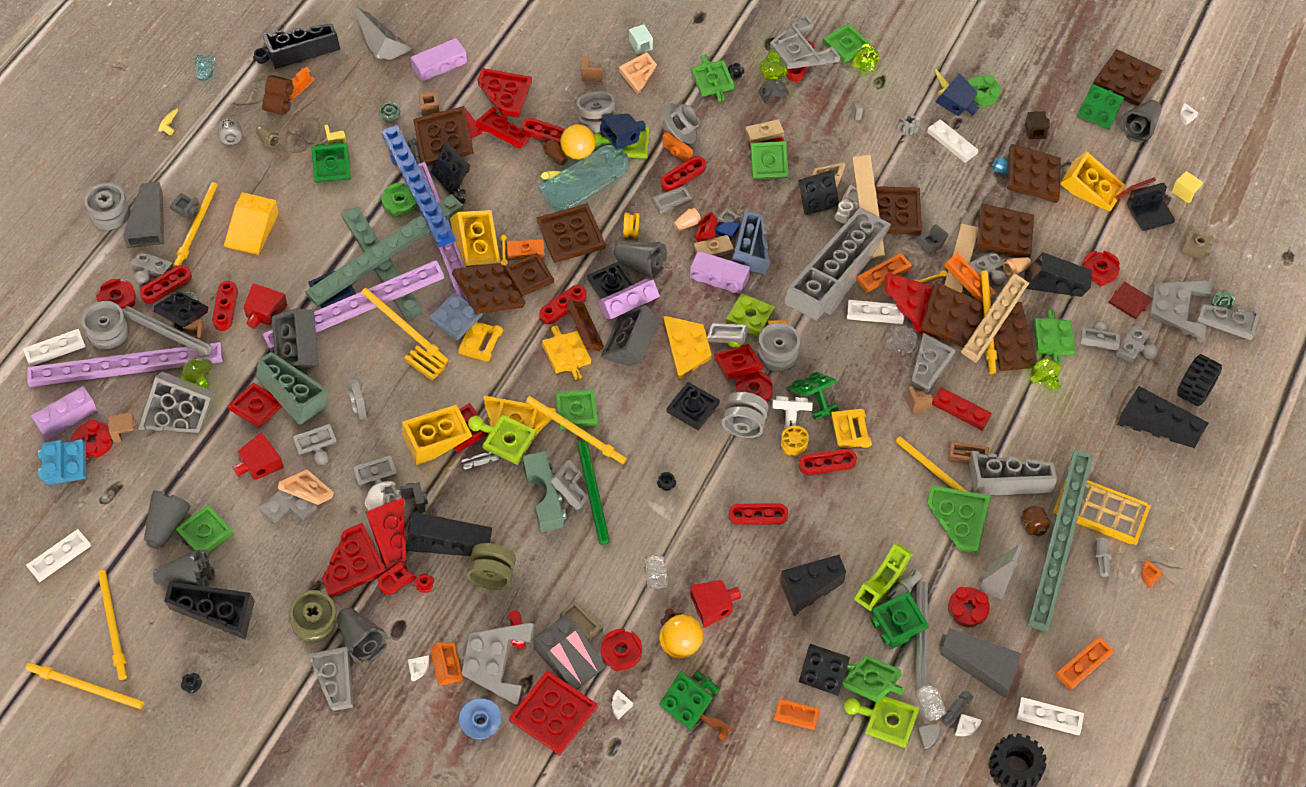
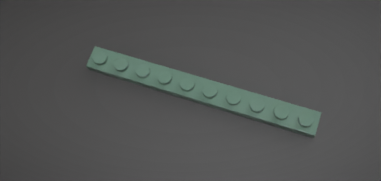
M452 194L438 203L446 220L463 210V205ZM419 215L306 290V296L318 307L429 233L430 229L423 215Z
M1075 449L1073 451L1028 627L1044 632L1049 631L1093 459L1092 454Z

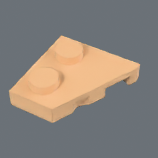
M645 53L620 66L619 72L638 95L655 71L657 64L648 53Z
M307 469L280 481L278 485L279 490L317 505L332 499L334 494L331 489Z

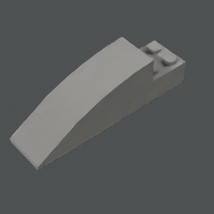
M859 208L788 287L784 304L815 320H818L824 312L831 315L856 282V277L863 272L891 224Z

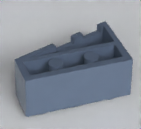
M745 210L731 261L749 266L750 271L765 275L770 265V259L768 258V246L765 241L766 233L763 215Z

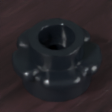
M258 48L254 51L253 60L255 62L264 64L269 61L270 56L266 49Z
M739 63L731 64L728 67L730 76L734 80L741 78L742 74H744V68Z
M458 187L457 191H454L453 196L461 204H465L466 191Z
M664 472L658 477L657 485L664 491H670L671 488L676 486V480L672 473Z
M197 673L186 674L182 678L181 688L188 693H195L200 689L202 680L199 679L200 676Z

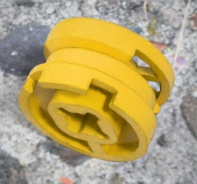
M625 212L623 238L631 236L634 239H638L640 213L630 215V213Z
M800 426L787 427L781 437L782 451L788 456L795 455V457L803 455L808 447L809 435L807 431Z

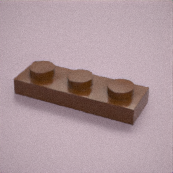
M571 300L567 306L576 324V329L583 339L584 346L588 349L600 351L604 346L585 304Z

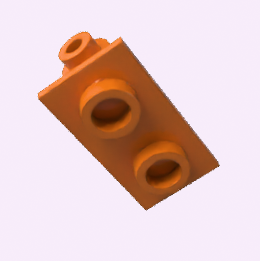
M307 67L301 68L295 75L296 77L291 79L294 90L289 99L292 101L315 80L314 77L309 75L310 70Z

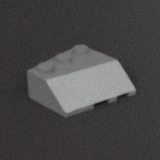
M161 372L154 379L138 430L154 429L155 431L173 430L175 432L199 433L211 410L216 392Z

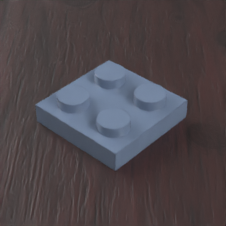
M454 292L429 319L430 322L458 341L483 314H476L470 303Z

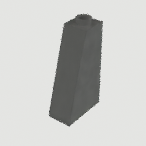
M149 182L140 185L123 234L127 248L164 244L163 192L160 182Z
M949 628L947 635L942 634L939 646L942 647V656L1001 696L1007 697L1021 653Z

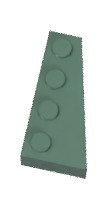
M272 352L258 360L256 378L299 425L326 408L329 391Z

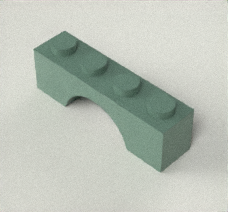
M545 451L522 456L527 482L541 486L546 492L544 500L535 506L540 532L564 528V520L567 517L565 508L560 507V503H562L560 491H556L551 483L552 478L555 476V474H551V469H553L551 458H547Z

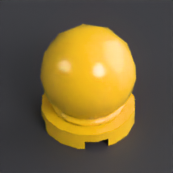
M574 124L564 130L561 135L560 145L566 156L581 160L592 154L595 149L596 139L590 128L585 125Z
M681 614L675 615L663 625L659 633V641L665 654L671 658L682 659L689 657L699 649L704 635L700 623L695 618Z

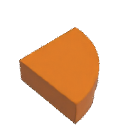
M1147 560L1143 565L1141 575L1145 585L1150 588L1162 576L1163 572Z

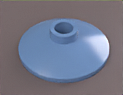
M487 699L470 701L462 708L459 715V724L462 731L473 739L491 737L498 731L502 721L498 706ZM478 720L485 721L483 724L477 723Z

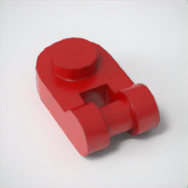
M708 213L700 221L695 234L697 242L715 237L714 229L717 226L718 218L713 213Z
M400 562L379 577L378 588L383 594H393L406 584L412 583L416 576L407 570L404 562Z
M512 610L509 612L508 617L511 626L523 624L519 611ZM512 640V645H516L517 649L526 648L525 642Z

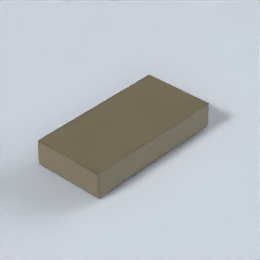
M575 600L560 612V617L566 614L578 626L588 642L603 631V627Z

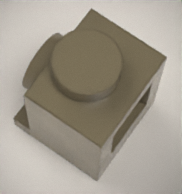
M1191 229L1182 253L1203 260L1205 254L1209 255L1213 246L1210 244L1211 238L1194 233L1195 230Z

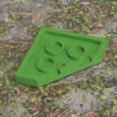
M932 485L927 502L928 507L959 551L979 553L991 497L989 495Z

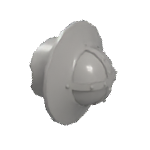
M667 103L664 105L662 111L664 117L663 133L669 132L680 141L692 144L697 136L695 129L700 124L694 109L686 104L678 106L674 103Z

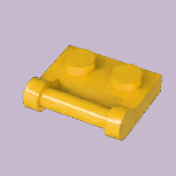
M476 322L466 332L458 349L459 354L489 362L497 339L503 333V328L498 325L491 326ZM487 334H491L485 350L480 351Z
M864 409L831 412L838 449L860 446L867 448L872 445L871 438L867 432ZM852 419H856L858 422L860 438H856Z

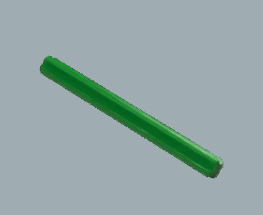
M585 440L579 441L577 447L600 545L608 544L610 542L588 442Z

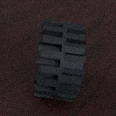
M1199 354L1186 371L1178 387L1177 396L1198 407L1202 405L1219 378L1222 364Z
M1017 733L1016 737L1013 734H1009L1007 739L1005 737L1001 738L999 743L997 742L989 759L991 777L995 776L994 782L996 785L1000 783L1001 787H1036L1047 765L1045 763L1047 758L1046 754H1043V747L1037 746L1039 742L1036 740L1031 741V737L1028 735L1024 738L1019 733ZM1010 756L1020 757L1027 763L1029 769L1017 771L1010 767L1006 758Z

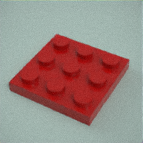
M547 670L510 715L509 721L560 756L596 711L598 704Z

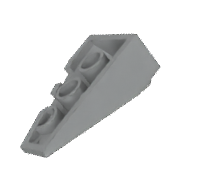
M355 8V13L368 47L374 52L373 55L381 60L383 58L391 60L411 51L412 47L403 38H397L393 34V30L382 25V22L370 12Z
M1017 545L991 563L987 571H982L979 582L982 583L980 591L1001 600L1003 599L1018 565L1023 545Z

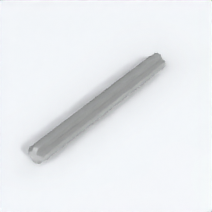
M126 306L122 309L125 317L200 353L208 355L212 351L210 344L132 307Z
M919 581L916 585V605L928 623L927 582ZM928 629L916 634L915 693L918 696L927 695Z

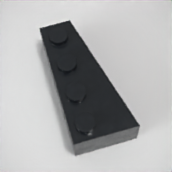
M333 24L310 26L308 30L295 28L293 32L285 33L284 30L276 31L277 34L270 35L268 32L262 33L266 50L275 69L340 50L338 36Z
M1138 386L1122 411L1117 423L1119 426H1130L1135 431L1141 432L1143 430L1153 433L1152 436L1158 438L1163 436L1169 438L1172 442L1192 448L1197 446L1209 422Z
M413 512L406 533V551L471 556L475 545L490 543L492 527Z
M169 582L164 602L170 610L246 640L255 600L249 592Z

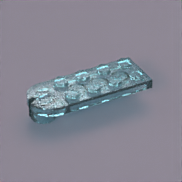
M613 145L603 146L587 158L580 160L538 186V189L556 212L569 209L625 174L629 167L628 156L622 148L616 150Z

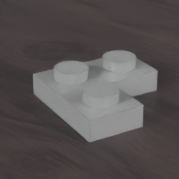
M567 460L552 478L551 483L562 493L568 503L578 510L589 497L576 484L582 473L570 460Z
M279 490L260 507V511L274 523L289 510L304 521L317 509L316 504L282 490Z

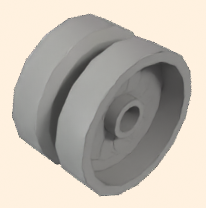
M604 91L589 92L582 95L576 102L579 124L590 128L593 133L601 132L602 116L617 114L614 96Z
M111 183L98 184L86 193L84 204L91 222L97 228L103 230L116 229L128 220L130 209L125 194L119 186Z
M101 301L89 306L83 313L81 319L82 326L88 341L93 347L100 350L114 349L122 345L128 338L129 327L123 310L119 305L110 301Z
M785 323L769 324L762 329L759 335L757 356L765 368L771 371L782 372L789 370L796 364L800 348L798 332L792 326Z
M733 393L727 399L722 426L730 434L737 437H758L763 433L769 406L763 398L753 393Z

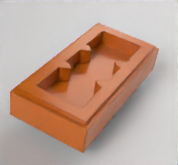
M669 132L663 134V147L669 150L672 155L679 157L684 162L693 157V149Z
M544 239L507 241L508 260L524 259L535 253H538L540 258H544Z
M779 698L774 720L815 730L820 708Z

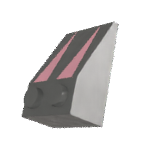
M566 614L533 638L534 649L564 682L576 690L606 668V665L584 634Z

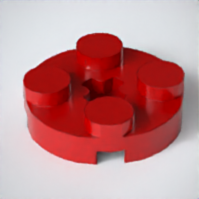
M1092 251L1085 257L1083 267L1092 270L1091 281L1099 286H1105L1106 283L1113 282L1120 272L1118 258L1108 251H1103V253ZM1102 265L1105 266L1104 269L1098 268V266H1100V267H1101Z
M120 279L108 280L100 286L101 290L96 295L98 302L110 301L119 305L121 309H124L126 306L133 307L135 305L136 294L132 284L128 281L124 282L120 281ZM114 294L120 295L118 298H114Z
M760 371L739 376L736 380L735 393H753L768 402L773 393L772 380ZM750 387H758L757 391H751Z
M91 419L78 427L71 436L72 441L83 439L86 442V458H89L88 456H95V458L103 456L111 449L113 444L109 427L95 419ZM96 437L95 442H88L90 438Z
M972 587L957 588L951 595L948 603L949 614L951 613V616L954 618L953 620L963 627H975L977 624L983 623L987 619L990 610L987 594ZM968 603L971 604L974 608H971L970 611L966 610V606L963 605Z
M616 629L604 637L601 645V657L612 670L630 669L641 660L642 643L640 638L632 631L630 633L625 631V629ZM618 646L626 647L625 653H618Z

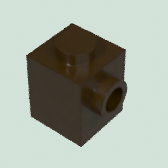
M1045 111L1028 112L1025 121L1028 139H1046L1050 120L1046 117Z

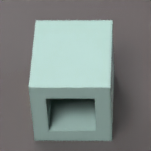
M644 24L629 29V42L637 55L653 50V37Z

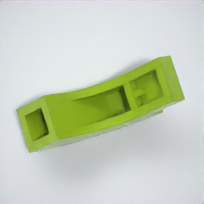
M894 543L880 568L868 581L862 584L854 600L869 611H872L895 587L907 569L906 565L914 553L900 543Z

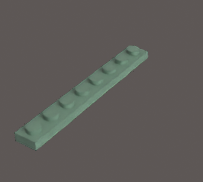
M359 207L341 213L343 220L363 252L380 242ZM388 259L374 269L382 283L400 276L391 259ZM412 292L393 300L406 321L423 314L422 308Z

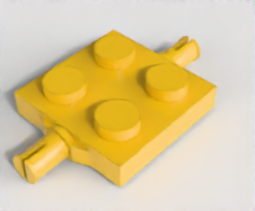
M553 326L551 331L554 337L542 340V346L555 374L564 371L572 372L574 380H577V378L578 380L581 379L582 375L578 369L591 364V358L578 331L561 334L559 327Z

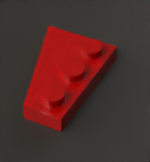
M494 107L490 108L476 121V127L496 136L500 140L512 144L514 147L521 149L529 142L530 135L517 125H511L507 122L508 118L504 115H498L496 113L497 109Z
M404 497L365 511L386 569L400 562H406Z

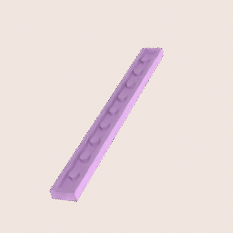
M419 163L418 166L437 203L441 202L426 163ZM456 242L438 247L455 293L468 301L452 275L453 269L465 267Z
M437 260L368 290L382 302L387 303L444 279V274ZM360 292L314 312L316 333L377 306ZM272 329L263 333L271 352L274 351Z
M221 342L210 343L212 351L208 355L187 346L27 367V383L29 387L180 368L184 367V365L187 367L223 362Z

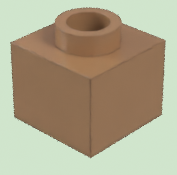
M436 91L419 94L422 116L439 112Z

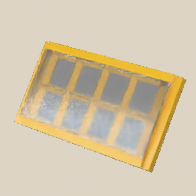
M1087 480L1076 523L1128 544L1137 545L1151 505ZM1064 485L1062 487L1061 493L1053 510V513L1056 514V516L1060 500L1062 497Z

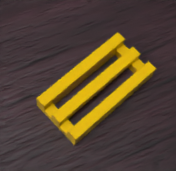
M418 345L414 351L411 350L409 352V356L406 355L404 357L408 364L431 381L445 370L444 364ZM413 358H415L416 360H418L419 362H421L422 365H424L426 368H429L431 371H433L434 374H432V373L429 372L427 369H425L423 366H421L419 363H417L416 361H414Z

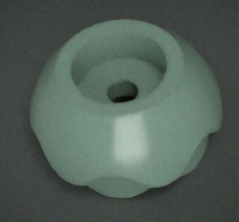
M385 102L380 106L379 110L380 117L388 122L398 119L401 113L400 107L394 102Z
M1227 290L1218 291L1212 298V306L1226 307L1227 309L1232 308L1235 302L1233 293Z

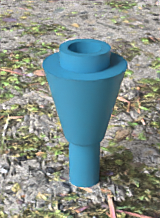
M1002 156L1000 158L996 157L991 166L994 168L993 172L1008 175V161Z

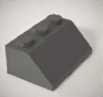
M646 305L619 315L601 357L626 366L641 363L645 358L647 348L651 344L653 334L658 328L657 325L660 318Z
M295 308L272 316L275 355L298 370H307L319 366L314 310Z

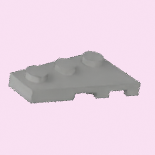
M1203 305L1197 322L1252 340L1261 311L1249 313L1245 312V309L1232 311L1226 307Z
M923 333L911 385L928 393L955 356L956 350Z
M347 647L307 654L332 711L352 708L351 665Z

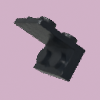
M1164 182L1132 190L1127 206L1142 231L1172 224L1175 221L1163 200L1167 189Z

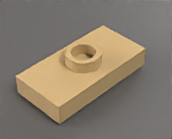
M779 119L745 127L750 144L784 136V130Z
M728 235L693 244L696 254L698 251L718 257L733 253L734 251Z

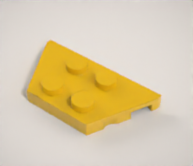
M663 316L679 380L684 378V374L690 370L694 371L701 364L711 360L712 355L703 324Z
M490 396L483 397L489 424L493 428L500 417L504 415L536 430L538 434L552 420L527 403Z

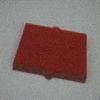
M1154 177L1130 186L1115 196L1116 200L1130 195L1132 190L1149 186L1156 181V178Z
M1124 282L1118 290H1115L1108 303L1132 318L1137 319L1142 311L1146 310L1152 298Z

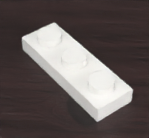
M941 119L928 128V134L964 163L977 155L978 149Z
M848 300L847 319L903 324L904 315L896 307L897 304Z
M79 329L28 346L23 348L29 366L32 367L85 347Z
M77 529L26 566L34 577L41 582L91 545Z
M1023 697L1020 699L1017 720L1075 735H1080L1084 713Z

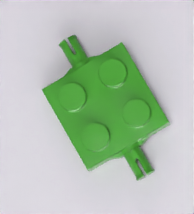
M706 54L701 55L700 59L703 64L691 67V73L701 97L716 94L718 101L721 102V99L724 101L725 96L723 92L734 90V83L724 60L710 62Z
M1048 309V319L1035 318L1033 321L1037 353L1052 356L1053 365L1056 366L1057 364L1059 366L1061 365L1060 356H1073L1076 352L1072 321L1058 320L1055 318V310L1052 309L1051 311V309Z
M867 655L855 665L848 663L846 671L849 672V675L843 681L844 688L877 703L890 691L899 695L904 693L905 687L895 684L902 676L900 669Z

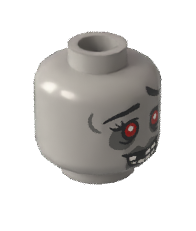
M233 119L223 120L218 126L220 141L226 145H235L240 142L242 131L239 122Z

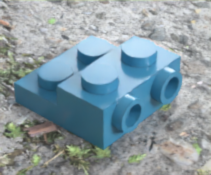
M83 439L65 443L61 440L42 443V449L38 450L39 460L42 461V467L38 468V476L48 485L86 479V442Z

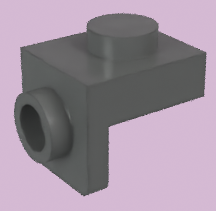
M766 79L758 93L765 103H769L773 96L786 98L789 91L781 80Z
M180 193L170 205V209L189 220L199 210L198 198L193 197L191 199Z
M935 224L930 232L920 236L916 243L924 251L931 253L942 248L948 233Z
M420 482L401 486L402 497L404 499L414 497L418 513L426 512L425 504H428L426 492L422 493Z

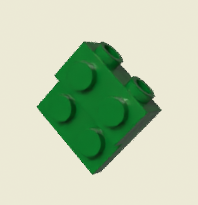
M335 142L333 145L317 144L315 147H311L315 183L351 179L347 143Z
M909 591L872 609L871 622L875 628H880L882 632L880 636L885 645L889 644L891 649L910 641V637L929 628V624Z

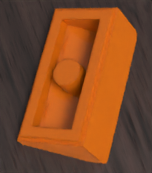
M436 642L430 649L438 686L462 681L463 675H461L462 671L455 642Z

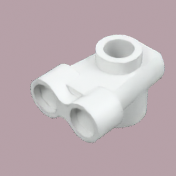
M842 198L838 204L835 220L845 224L860 208L859 203H852L849 199Z

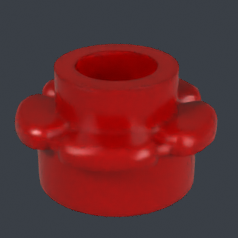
M426 573L420 574L414 581L416 589L421 593H428L433 588L434 578Z

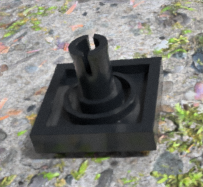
M444 144L431 173L450 194H454V191H457L464 177L469 172L470 165L451 144Z
M829 170L798 180L804 214L809 215L838 206L839 199L834 171Z
M620 261L587 275V280L600 299L635 284Z
M177 291L154 305V312L174 322L173 327L176 328L177 326L178 330L183 331V327L188 326L208 313V306Z
M687 382L669 404L666 412L699 431L718 407L720 400Z
M810 644L799 683L838 696L850 657Z

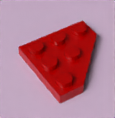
M482 68L478 77L479 87L502 115L519 118L532 84V77Z
M887 273L885 276L884 292L888 297L892 296L897 303L896 307L904 317L908 316L914 324L912 327L916 332L934 337L935 335L920 329L932 286Z
M363 522L343 531L341 541L338 547L335 548L327 571L324 572L321 579L328 596L333 598L375 580L386 572Z

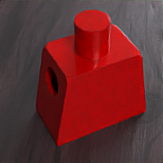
M253 283L244 304L245 315L248 318L246 324L253 329H256L259 323L271 325L272 316L280 314L288 305L285 294Z
M262 432L238 450L237 453L241 462L232 467L238 477L248 472L254 480L284 468L280 455Z
M722 580L690 586V597L704 628L730 615L733 611L732 601L741 599L738 587L727 590Z

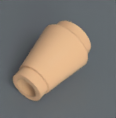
M692 208L684 212L673 224L677 231L697 225L701 217L698 211Z
M1028 257L1007 259L1003 263V271L1007 276H1012L1013 273L1019 274L1031 265V260Z

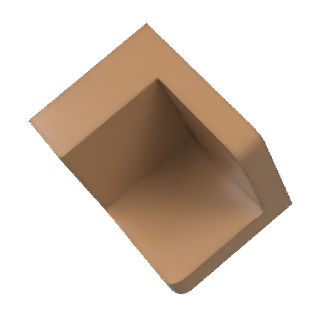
M586 56L582 57V81L602 82L603 67L590 66L589 57Z
M202 319L195 320L188 326L183 327L185 333L205 342L206 330Z
M910 386L908 387L905 399L912 414L930 410L933 397L931 394L926 395L924 390L915 392L913 387Z
M132 412L108 416L109 433L114 443L122 442L121 433L133 431L134 426H136Z

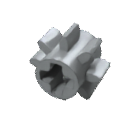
M906 114L903 118H899L897 129L901 130L902 135L911 136L914 132H918L920 121L916 120L915 116Z

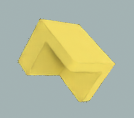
M324 125L328 145H333L335 142L347 143L344 131L330 133L328 125Z
M1186 171L1176 180L1172 193L1190 203L1195 192L1203 185V182Z

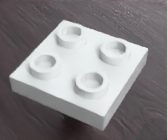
M776 396V400L772 399L771 407L785 410L784 428L790 426V420L791 426H796L797 411H812V402L808 401V398L795 397V401L789 400V397Z

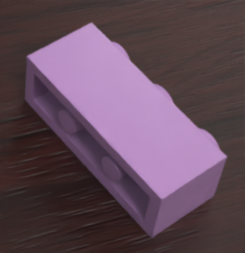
M457 38L411 57L412 69L421 82L467 63L466 50Z
M701 251L697 252L690 267L691 279L738 294L743 293L750 274L749 266Z
M645 279L597 302L603 317L612 319L660 297L654 280Z
M84 386L34 413L31 417L36 428L45 441L98 411L93 399Z

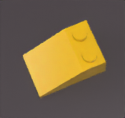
M1088 152L1074 159L1060 182L1072 195L1107 211L1112 210L1126 186Z
M242 192L235 205L224 246L259 255L279 215L276 200Z
M491 210L457 212L450 218L452 232L456 239L455 242L465 267L500 263Z
M457 404L402 422L401 435L416 465L434 460L472 437Z

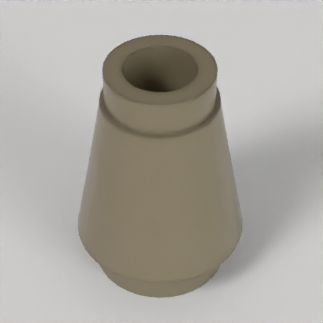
M262 125L256 129V134L267 147L275 148L279 145L280 137L277 132Z

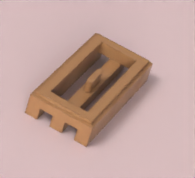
M951 441L948 461L969 464L972 451L985 453L981 455H988L989 447Z

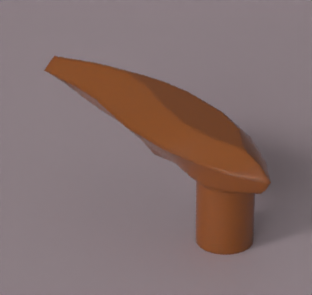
M703 714L700 717L704 722L720 732L718 737L722 741L727 739L728 733L734 731L729 725L719 719Z

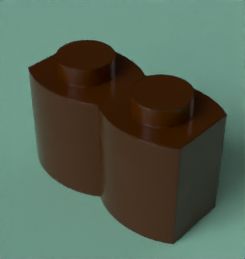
M269 75L266 80L262 110L280 115L287 114L291 108L289 97L294 90L292 80Z

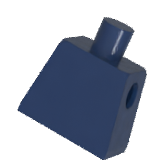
M960 73L935 101L956 116H960L964 110L973 116L979 109L972 102L977 96V92Z
M630 114L602 116L600 131L617 150L637 143L640 132L645 131L646 126L643 120L636 122Z

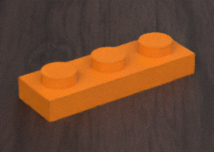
M957 252L944 266L976 300L983 303L981 276ZM989 285L991 298L996 292Z
M899 253L858 275L856 281L868 293L885 284L887 273L900 276L911 270L912 265L902 253Z
M1099 636L1062 667L1055 676L1071 691L1112 656L1115 650Z

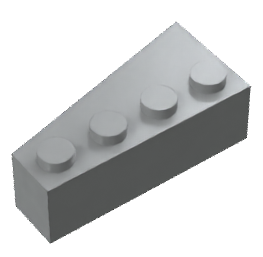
M972 451L969 468L974 493L989 496L1039 494L1054 492L1057 480L1054 464L1031 459L1021 461L1016 459L1017 457L1011 456L1009 458L997 457V454L991 453L981 455L978 451Z

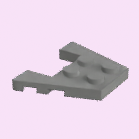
M806 14L801 17L799 22L793 23L788 31L782 32L772 40L770 48L787 69L839 62L840 55L833 47L816 53L801 34L814 27V23Z
M1213 281L1155 283L1149 316L1169 327L1174 326L1182 330L1181 333L1187 336L1190 334L1196 337L1197 341L1203 343L1207 325L1187 321L1190 297L1195 295L1209 299Z
M527 623L470 633L461 675L506 700L519 705L523 686L502 683L510 640L532 643L535 624Z

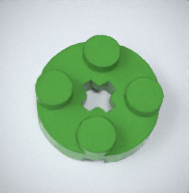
M992 75L976 76L968 80V83L977 92V96L972 102L979 103V106L993 105L1000 96L1001 87Z
M403 183L392 184L384 190L385 193L381 197L382 206L392 217L406 215L417 209V204L408 186H404ZM400 197L403 200L397 201V198Z

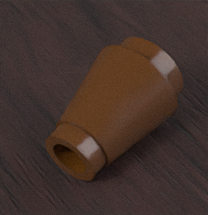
M552 139L544 145L545 154L560 166L568 161L558 141Z

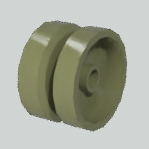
M492 543L475 545L470 557L471 563L467 570L469 581L486 589L499 590L509 587L512 580V570L516 561V555L507 547Z
M309 590L299 594L293 600L290 606V623L294 634L303 641L316 643L325 640L332 634L336 626V608L333 600L326 593L318 590Z

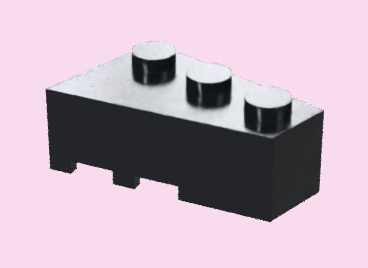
M1044 252L1025 270L1024 280L1029 283L1026 288L1029 290L1082 297L1091 288V269Z
M840 555L782 570L780 583L793 616L799 614V611L812 605L821 596L827 595L844 583L846 570Z

